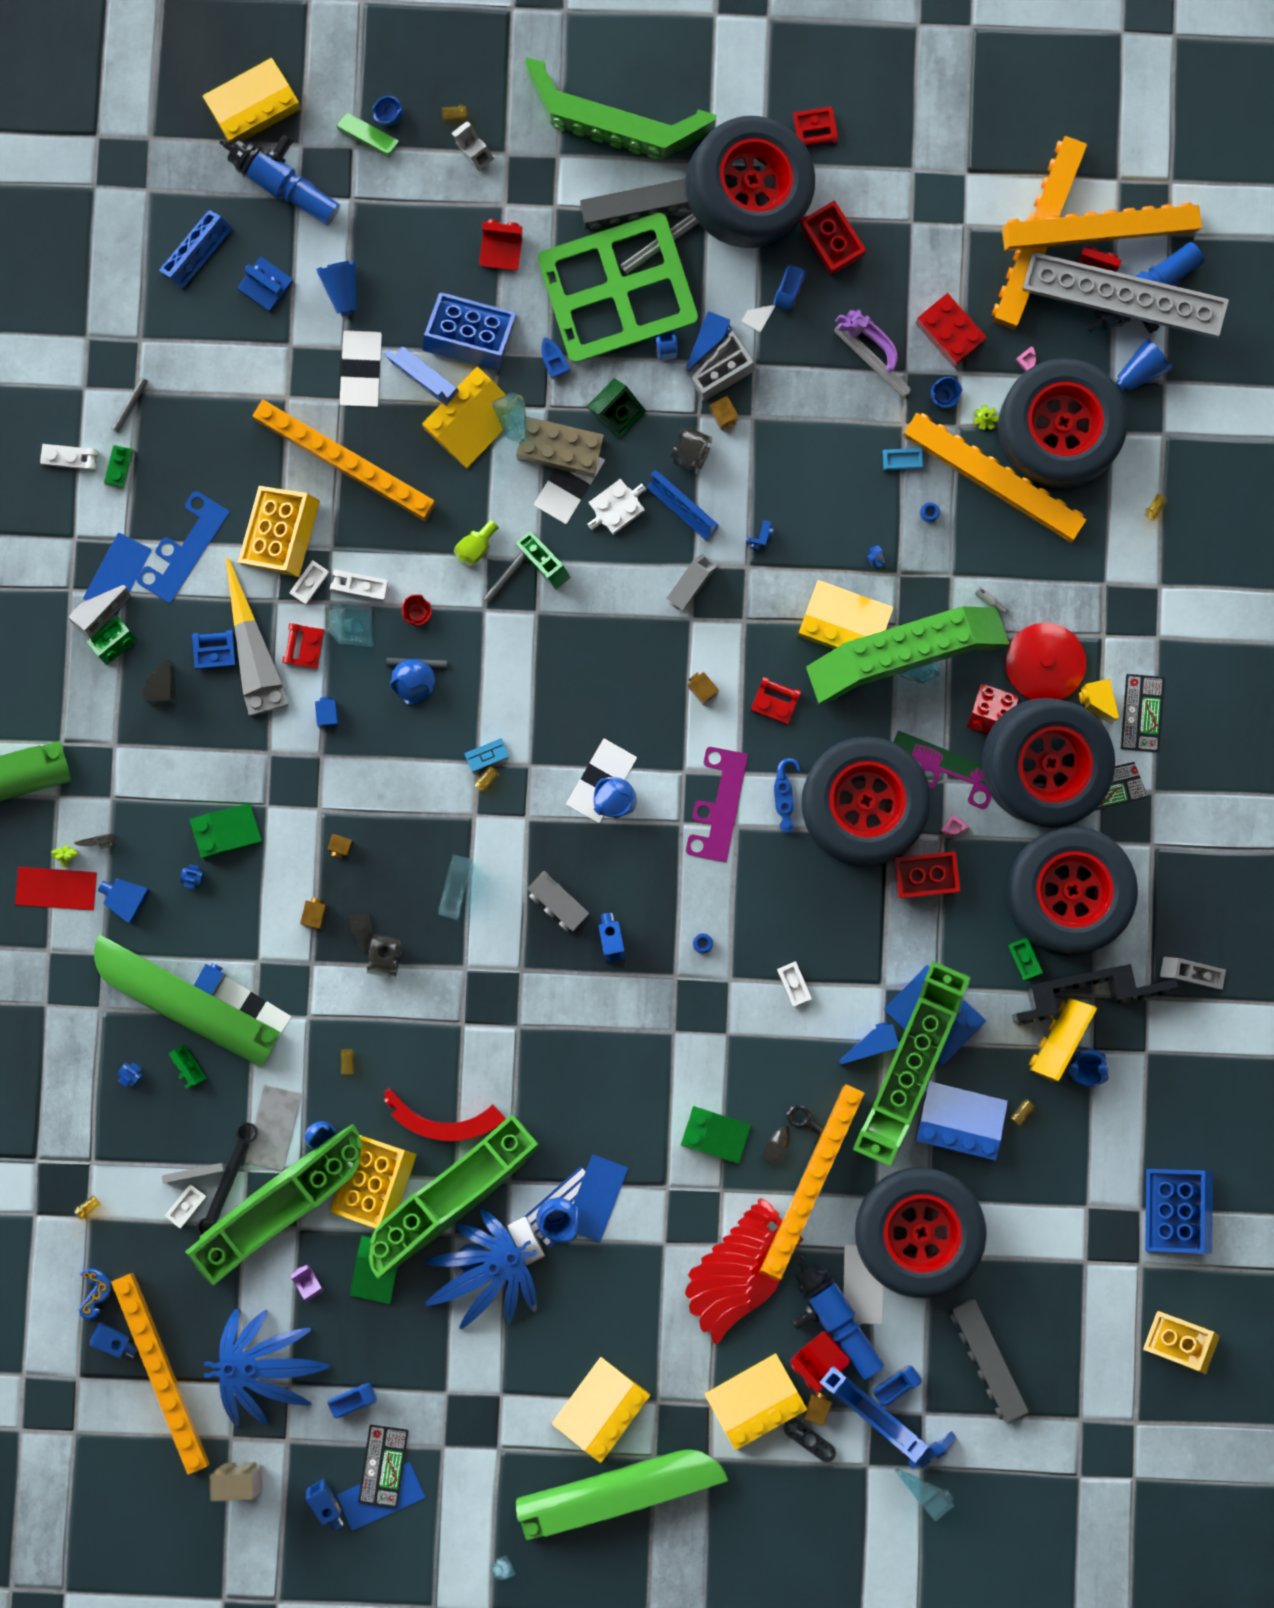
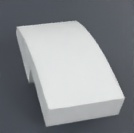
M527 1217L507 1225L517 1247L523 1246L529 1240L532 1243L520 1252L521 1255L526 1252L531 1253L534 1250L537 1252L536 1255L527 1256L524 1259L526 1265L545 1256Z

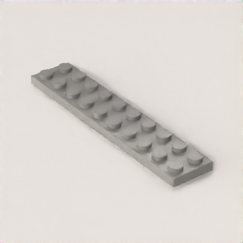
M1036 252L1032 253L1022 290L1219 339L1229 301L1226 298Z

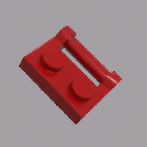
M832 107L793 113L796 135L805 146L827 142L832 144L838 143ZM825 129L830 130V134L809 138L803 137V133Z
M289 623L288 630L290 632L286 654L282 659V663L318 670L325 629ZM302 632L303 637L299 659H294L293 654L297 633Z
M763 677L751 711L788 725L801 691L798 689L792 690L769 681L767 677ZM768 688L791 697V702L788 703L767 695L764 691Z

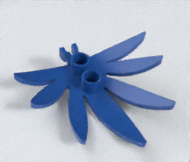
M483 1208L480 1209L482 1219L497 1240L489 1234L468 1225L455 1224V1227L472 1241L491 1248L490 1252L460 1251L443 1254L425 1261L426 1264L435 1266H464L484 1262V1264L459 1275L443 1286L426 1302L427 1306L461 1297L493 1279V1282L481 1292L468 1309L459 1326L460 1329L469 1325L490 1305L506 1280L509 1281L504 1302L506 1324H510L515 1313L519 1292L518 1282L521 1284V1290L528 1306L533 1312L537 1310L535 1286L531 1274L523 1262L527 1256L536 1255V1250L520 1255L519 1253L525 1250L527 1245L532 1244L531 1241L525 1242L521 1247H516L505 1227Z
M239 1309L233 1311L222 1334L219 1352L220 1362H204V1366L220 1368V1370L204 1373V1378L212 1377L213 1375L220 1377L219 1386L222 1404L229 1419L236 1427L239 1426V1410L233 1393L248 1413L263 1424H268L263 1411L249 1393L243 1389V1386L276 1401L304 1406L312 1404L309 1400L292 1391L255 1379L298 1377L330 1368V1364L305 1359H255L294 1343L311 1331L310 1327L274 1336L243 1352V1349L255 1337L262 1326L268 1310L261 1312L245 1327L234 1345L239 1325Z

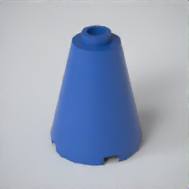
M355 260L330 264L326 268H317V274L336 313H341L342 317L353 315V310H356Z
M1147 338L1118 374L1119 380L1117 383L1123 391L1126 389L1132 391L1171 371L1173 366L1166 361L1165 355L1154 342Z

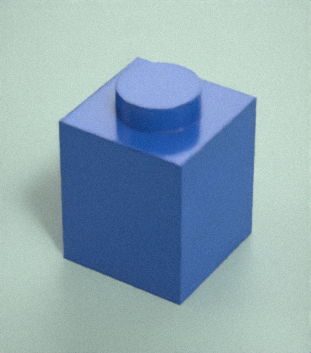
M332 697L319 698L320 701H315L317 726L319 728L339 726L336 700H332Z
M214 963L211 966L205 964L194 986L211 995H215L226 974L221 972L222 967Z

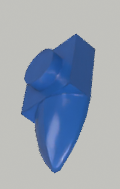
M543 338L541 347L542 357L551 379L569 372V367L560 348L550 339Z
M878 545L870 548L868 551L869 555H867L870 565H875L877 570L884 567L886 561L882 549Z

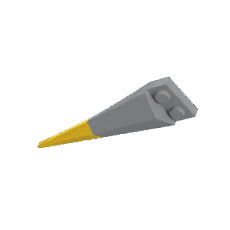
M226 557L243 696L248 714L251 717L289 705L284 686L230 559Z

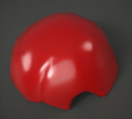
M412 594L405 598L402 604V616L412 626H423L432 615L431 604L423 595Z

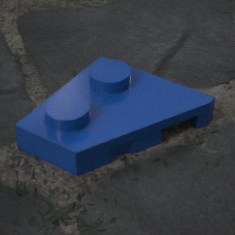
M953 1431L947 1433L942 1440L935 1441L929 1445L932 1450L919 1465L910 1459L908 1463L911 1468L914 1469L917 1466L923 1468L931 1462V1458L936 1457L938 1459L947 1453L946 1449L956 1439Z

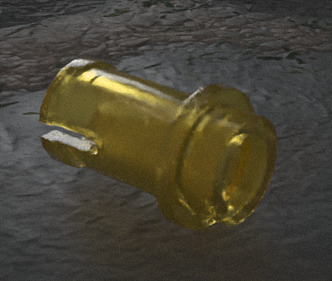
M462 104L457 107H442L443 120L458 118L463 120L467 118V108L462 106Z
M1156 494L1149 508L1145 509V516L1153 521L1159 518V513L1167 502V498L1161 494Z
M488 766L481 777L475 780L476 783L474 785L484 792L489 789L488 786L499 773Z
M341 1049V1053H339V1056H341V1074H354L353 1056H355V1053H353V1049Z
M1027 1099L1024 1102L1021 1101L1020 1107L1010 1117L1020 1126L1031 1111L1034 1112L1035 1106Z
M92 1195L83 1204L77 1205L74 1212L81 1220L83 1218L87 1219V1215L100 1206L101 1203Z

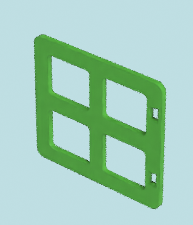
M656 213L544 250L538 255V262L567 354L572 362H581L693 325L698 320V314L667 218L662 213ZM654 231L663 254L664 263L626 277L621 276L612 245L616 242ZM592 250H598L608 281L605 284L572 295H565L556 269V263ZM554 272L557 282L551 284L548 273ZM670 280L680 312L638 326L629 302L628 293L661 281ZM610 298L614 299L623 331L584 345L580 344L571 312ZM572 329L575 339L569 341L566 330Z

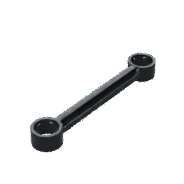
M243 1123L237 1129V1144L206 1217L197 1224V1232L200 1236L204 1234L201 1230L203 1221L209 1220L214 1224L217 1223L248 1146L258 1137V1128L253 1123ZM245 1125H251L255 1130V1136L250 1140H245L241 1136V1128Z

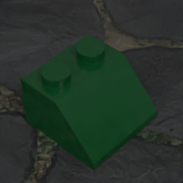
M615 378L587 405V408L596 419L618 439L646 412L629 388Z

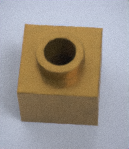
M332 834L327 849L332 851V856L342 859L343 856H349L353 841Z

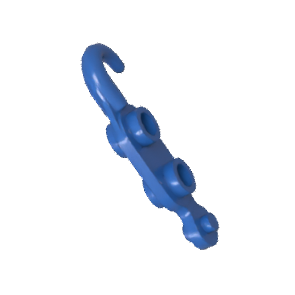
M792 758L784 759L779 763L774 784L775 807L777 813L782 817L780 829L784 833H789L794 828V824L790 819V815L794 810L792 785L785 774V767L788 764H793L798 771L801 770L798 761Z

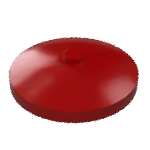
M1037 623L1024 628L1013 638L1005 656V670L1009 682L1020 695L1028 700L1037 698L1062 700L1068 697L1080 685L1086 669L1085 652L1078 638L1070 630L1054 623Z

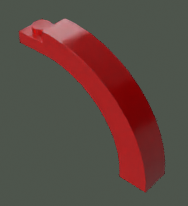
M391 1088L383 1093L386 1097L384 1101L391 1109L395 1106L396 1110L391 1115L399 1123L419 1135L435 1140L460 1141L475 1138L490 1132L506 1120L503 1114L492 1104L484 1112L469 1120L457 1123L435 1122L423 1118L409 1109Z

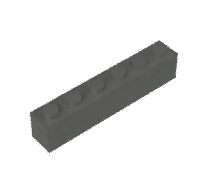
M686 178L580 200L585 228L590 227V229H597L601 225L608 223L609 225H617L623 220L635 221L642 216H650L656 213H675L682 208L691 209L686 195Z
M972 1298L951 1308L953 1313L950 1314L951 1320L955 1326L959 1325L961 1333H959L963 1344H968L971 1350L968 1352L972 1363L976 1362L980 1369L977 1371L981 1382L985 1381L988 1386L986 1393L990 1401L994 1400L997 1405L995 1411L1000 1420L1004 1419L1008 1423L1028 1413L1029 1411L975 1299Z

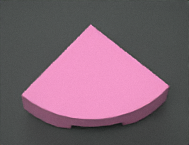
M1032 346L1016 358V361L1025 372L1036 364V353Z
M952 814L941 829V832L948 835H956L965 831L969 826Z

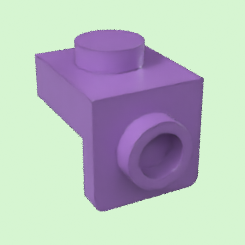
M307 1265L296 1269L290 1275V1278L296 1284L306 1302L324 1291L314 1272Z

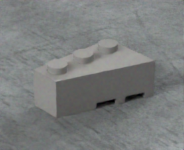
M733 331L729 334L727 340L716 349L717 351L692 377L693 385L704 402L755 371L753 360Z
M545 871L528 887V891L531 893L529 897L536 904L541 902L546 907L544 911L551 918L556 916L560 920L558 924L566 932L569 929L574 932L590 915Z

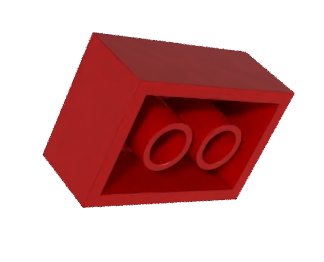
M835 200L800 221L802 232L830 276L865 256V247Z
M946 293L922 313L915 323L954 368L984 344L987 338L949 293Z
M956 851L896 857L893 860L898 900L960 892Z

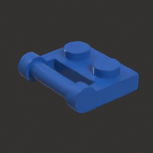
M227 630L226 633L192 634L195 669L236 666L233 630ZM227 640L226 646L200 648V643Z

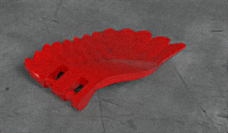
M763 1198L757 1200L758 1204L751 1205V1210L743 1213L744 1218L738 1220L739 1226L730 1229L731 1235L722 1238L724 1243L715 1245L712 1248L713 1253L703 1256L701 1258V1265L691 1268L688 1273L691 1282L686 1287L685 1295L691 1299L689 1312L694 1316H701L699 1320L700 1329L703 1332L711 1331L714 1344H718L729 1328L741 1317L767 1300L779 1284V1281L759 1273L782 1223V1219L778 1216L779 1213ZM772 1221L778 1226L773 1232L767 1227ZM801 1236L795 1248L804 1240Z

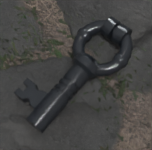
M791 1105L790 1110L786 1112L788 1122L792 1127H808L819 1135L818 1139L813 1143L816 1145L824 1128L811 1120L810 1112L806 1106ZM798 1110H801L806 1115L802 1123H796L792 1119L795 1115L794 1113Z

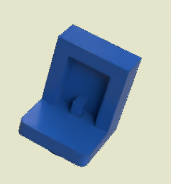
M763 520L759 539L747 537L745 544H748L751 549H765L767 539L771 540L774 528H770L771 522Z

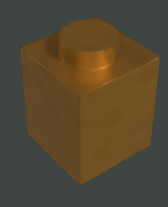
M728 396L710 404L709 410L720 430L723 428L728 430L736 425L739 416Z
M697 672L689 679L688 688L702 705L719 693V689L704 672L701 674Z
M311 898V901H305L300 921L301 925L322 930L327 906L323 904V900Z
M820 1392L816 1395L811 1393L803 1418L823 1426L832 1403L828 1400L829 1396Z

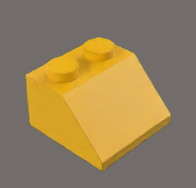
M1110 679L1088 683L1081 688L1079 699L1081 704L1085 705V709L1109 724L1119 719Z

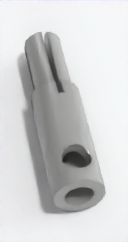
M979 587L975 592L977 596L1001 612L1005 613L1008 610L1007 606L982 587Z

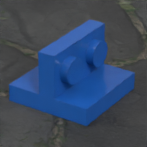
M260 256L254 266L248 264L245 268L246 276L237 289L268 312H271L292 284L293 279Z

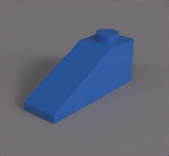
M709 311L707 312L686 365V371L690 372L723 343L725 337H729L732 326H729L730 319Z
M887 1021L876 1024V1029L871 1030L839 1060V1064L898 1048L899 1043L893 1024L888 1025Z

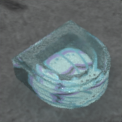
M507 1555L493 1562L491 1572L496 1579L504 1580L515 1575Z

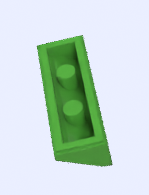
M346 113L337 125L338 131L390 158L399 142L397 139L349 113Z

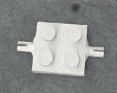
M619 479L589 502V505L595 511L596 518L587 523V525L593 530L602 524L614 535L645 512L637 497L645 492L646 488L641 483L632 491Z

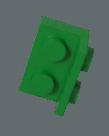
M117 616L86 642L105 665H108L126 649L130 648L137 639Z

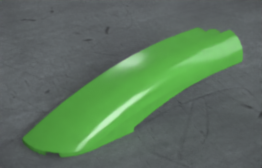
M60 741L0 756V802L71 782L69 768Z
M100 934L98 935L94 947V960L100 976L107 984L259 1067L264 1064L280 1031Z
M513 1114L450 1168L422 1189L413 1193L378 1225L370 1240L369 1255L370 1265L377 1279L392 1271L464 1217L528 1162L527 1159L541 1147L526 1127Z
M354 1124L306 1154L254 1192L199 1237L200 1240L185 1251L196 1265L195 1267L212 1285L216 1284L245 1258L313 1208L319 1206L354 1175L360 1163L362 1148L361 1138Z
M680 1450L639 1461L576 1482L518 1497L516 1500V1512L518 1521H521L525 1538L530 1540L681 1497L726 1482L728 1477L722 1466L714 1458L712 1459L697 1450Z

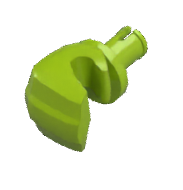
M489 520L480 532L472 531L470 535L464 537L454 548L457 560L463 565L474 566L487 553L490 547L488 540L499 529L498 525Z

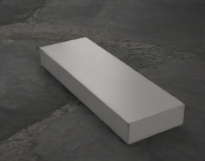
M219 1163L165 1174L162 1176L163 1183L222 1172L226 1170L225 1164Z

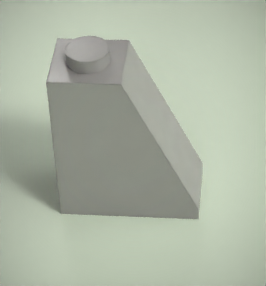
M704 554L694 559L666 598L670 601V605L678 610L685 609L718 565Z

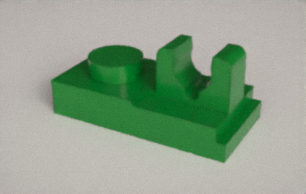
M117 445L112 447L104 479L105 484L125 488L133 449Z
M1027 938L1008 945L1023 981L1034 980L1037 976L1043 974Z
M186 1045L169 1053L173 1063L182 1072L178 1076L179 1079L185 1077L188 1081L185 1088L194 1086L207 1079Z

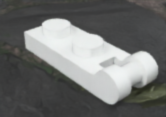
M42 444L40 464L96 470L95 457L98 456V450ZM83 456H88L87 462H82Z
M333 570L332 576L334 579L333 583L330 584L329 590L385 600L388 580ZM343 578L347 579L346 586L341 585Z

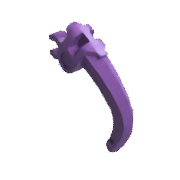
M850 310L847 317L844 315L837 317L835 321L841 323L837 327L839 331H846L852 338H857L861 332L871 338L887 355V371H894L898 361L895 345L882 330L873 324L870 317L867 315L865 317L862 316L860 310L856 312Z

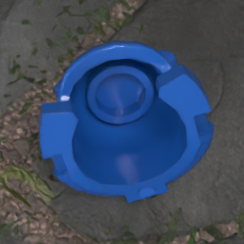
M1085 1049L1077 1052L1074 1064L1069 1066L1068 1075H1070V1079L1085 1087H1095L1105 1083L1109 1079L1106 1055L1095 1049Z

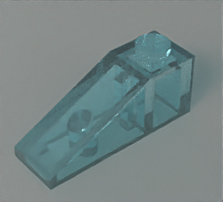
M453 854L438 915L458 920L474 863L473 859Z
M899 1468L894 1470L934 1521H937L954 1507L951 1502L954 1498L947 1489L942 1491L940 1487Z

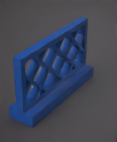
M654 470L651 473V482L647 485L646 489L706 541L719 527V524L660 472Z

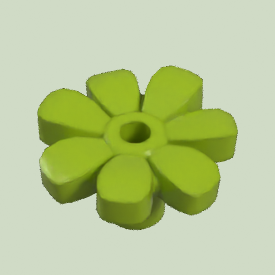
M982 405L981 410L976 409L974 415L977 417L973 419L974 425L980 424V430H985L986 426L989 430H992L995 427L994 423H997L999 419L998 416L994 415L996 409L992 407L988 410L987 405Z
M63 846L62 849L57 848L51 851V856L55 857L56 861H61V866L67 867L71 858L77 857V850L69 848V846Z

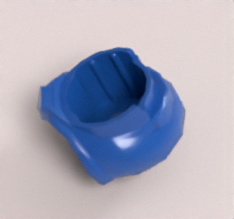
M407 659L400 662L393 670L390 687L406 704L414 705L433 694L436 681L433 670L426 662L419 659Z
M606 777L600 779L595 786L593 796L594 811L599 816L619 818L634 811L637 797L635 790L628 781L620 777Z
M560 1197L548 1199L540 1206L536 1214V1223L541 1235L552 1243H564L574 1240L577 1236L579 1208L576 1205L574 1206L568 1199Z

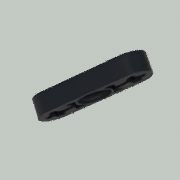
M795 1418L785 1422L784 1431L786 1435L821 1461L831 1462L835 1458L836 1450L834 1446ZM797 1423V1429L801 1432L803 1428L806 1429L801 1435L800 1440L797 1439L799 1434L795 1431L789 1433V1424ZM808 1434H812L816 1438V1442L812 1446H807L804 1443V1438ZM820 1440L823 1442L821 1446L824 1449L831 1448L830 1452L832 1455L830 1457H822L823 1452L820 1449H817V1452L813 1451L819 1445Z

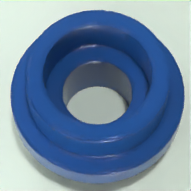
M925 503L920 509V516L925 522H935L940 516V509L935 503ZM927 510H932V511H933V515H932V516H928V515L926 514V511H927Z
M698 934L693 940V947L698 953H708L713 947V940L708 934ZM701 940H705L707 942V946L702 948L700 947L699 942Z

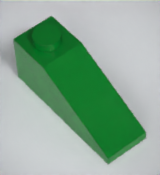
M531 530L515 542L518 548L555 590L571 578L563 564Z

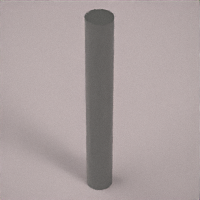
M140 378L111 428L118 433L145 388L148 382L146 379Z
M523 553L518 555L483 597L487 603L491 602L526 560L527 557Z
M387 658L386 666H397L400 662L407 659ZM419 659L426 662L430 668L447 669V661Z

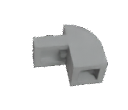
M468 121L452 132L456 145L478 171L494 159L488 147L478 138Z

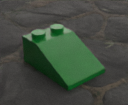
M250 803L189 819L200 856L204 860L262 842Z
M693 1106L680 1145L739 1164L751 1125Z
M362 1235L350 1296L390 1304L398 1266L380 1279H377L369 1261L371 1236Z

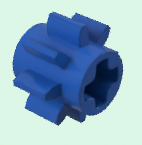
M189 864L188 868L183 867L180 882L185 883V888L195 890V886H201L204 872L199 871V866Z
M125 1063L117 1073L120 1077L118 1082L124 1087L128 1085L134 1087L143 1076L139 1073L142 1068L135 1063L131 1065Z

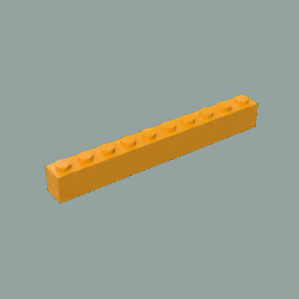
M1064 136L1062 142L1058 141L1054 151L1058 153L1055 160L1051 159L1047 169L1051 171L1048 178L1044 177L1040 187L1044 189L1041 196L1037 195L1033 205L1037 207L1035 214L1030 213L1029 218L1039 217V220L1051 215H1058L1059 218L1087 146L1086 143ZM1047 247L1016 250L1013 261H1016L1014 268H1009L1006 279L1009 280L1007 286H1002L998 296L1002 298L1000 304H995L991 314L995 316L994 323L1012 330L1016 329L1030 294L1022 290L1032 253L1036 252L1045 255Z
M1191 202L1180 204L1179 207L1167 204L1158 209H1154V206H1147L1135 211V208L1123 209V212L1107 210L1104 211V214H1097L1096 211L1085 213L1084 216H1077V213H1071L1062 218H1058V215H1051L1039 220V217L1027 218V221L1010 219L1007 221L1008 223L1002 226L1004 249L1008 251L1196 233L1202 229L1199 205H1192Z
M263 399L252 415L255 422L425 522L436 505L435 501Z
M916 413L902 436L1070 543L1075 539L1086 521L1083 518L1084 515L1078 510L1074 509L1072 511L1066 507L1067 504L1062 500L1051 498L1049 496L1050 493L1042 488L1037 489L1032 486L1033 483L1029 479L1024 477L1021 479L1015 475L1016 472L1013 469L1002 467L997 459L992 456L986 457L982 454L981 449L974 445H967L962 437L951 435L946 427L941 424L936 425L932 423L931 418L923 413L921 415Z
M847 1084L842 1088L759 1273L776 1281L782 1278L864 1092Z
M131 1273L112 1281L111 1283L187 1474L210 1465L135 1274Z

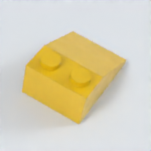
M1157 1311L1143 1350L1206 1374L1220 1336L1213 1331Z

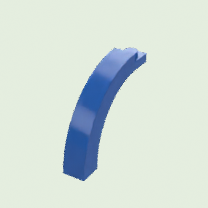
M832 1367L820 1381L823 1386L871 1424L917 1465L932 1450L835 1367Z

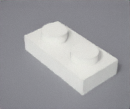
M312 560L289 593L307 605L328 576L329 571Z
M796 961L777 969L793 1007L812 999Z
M190 1184L165 1214V1217L181 1229L207 1196L193 1184Z

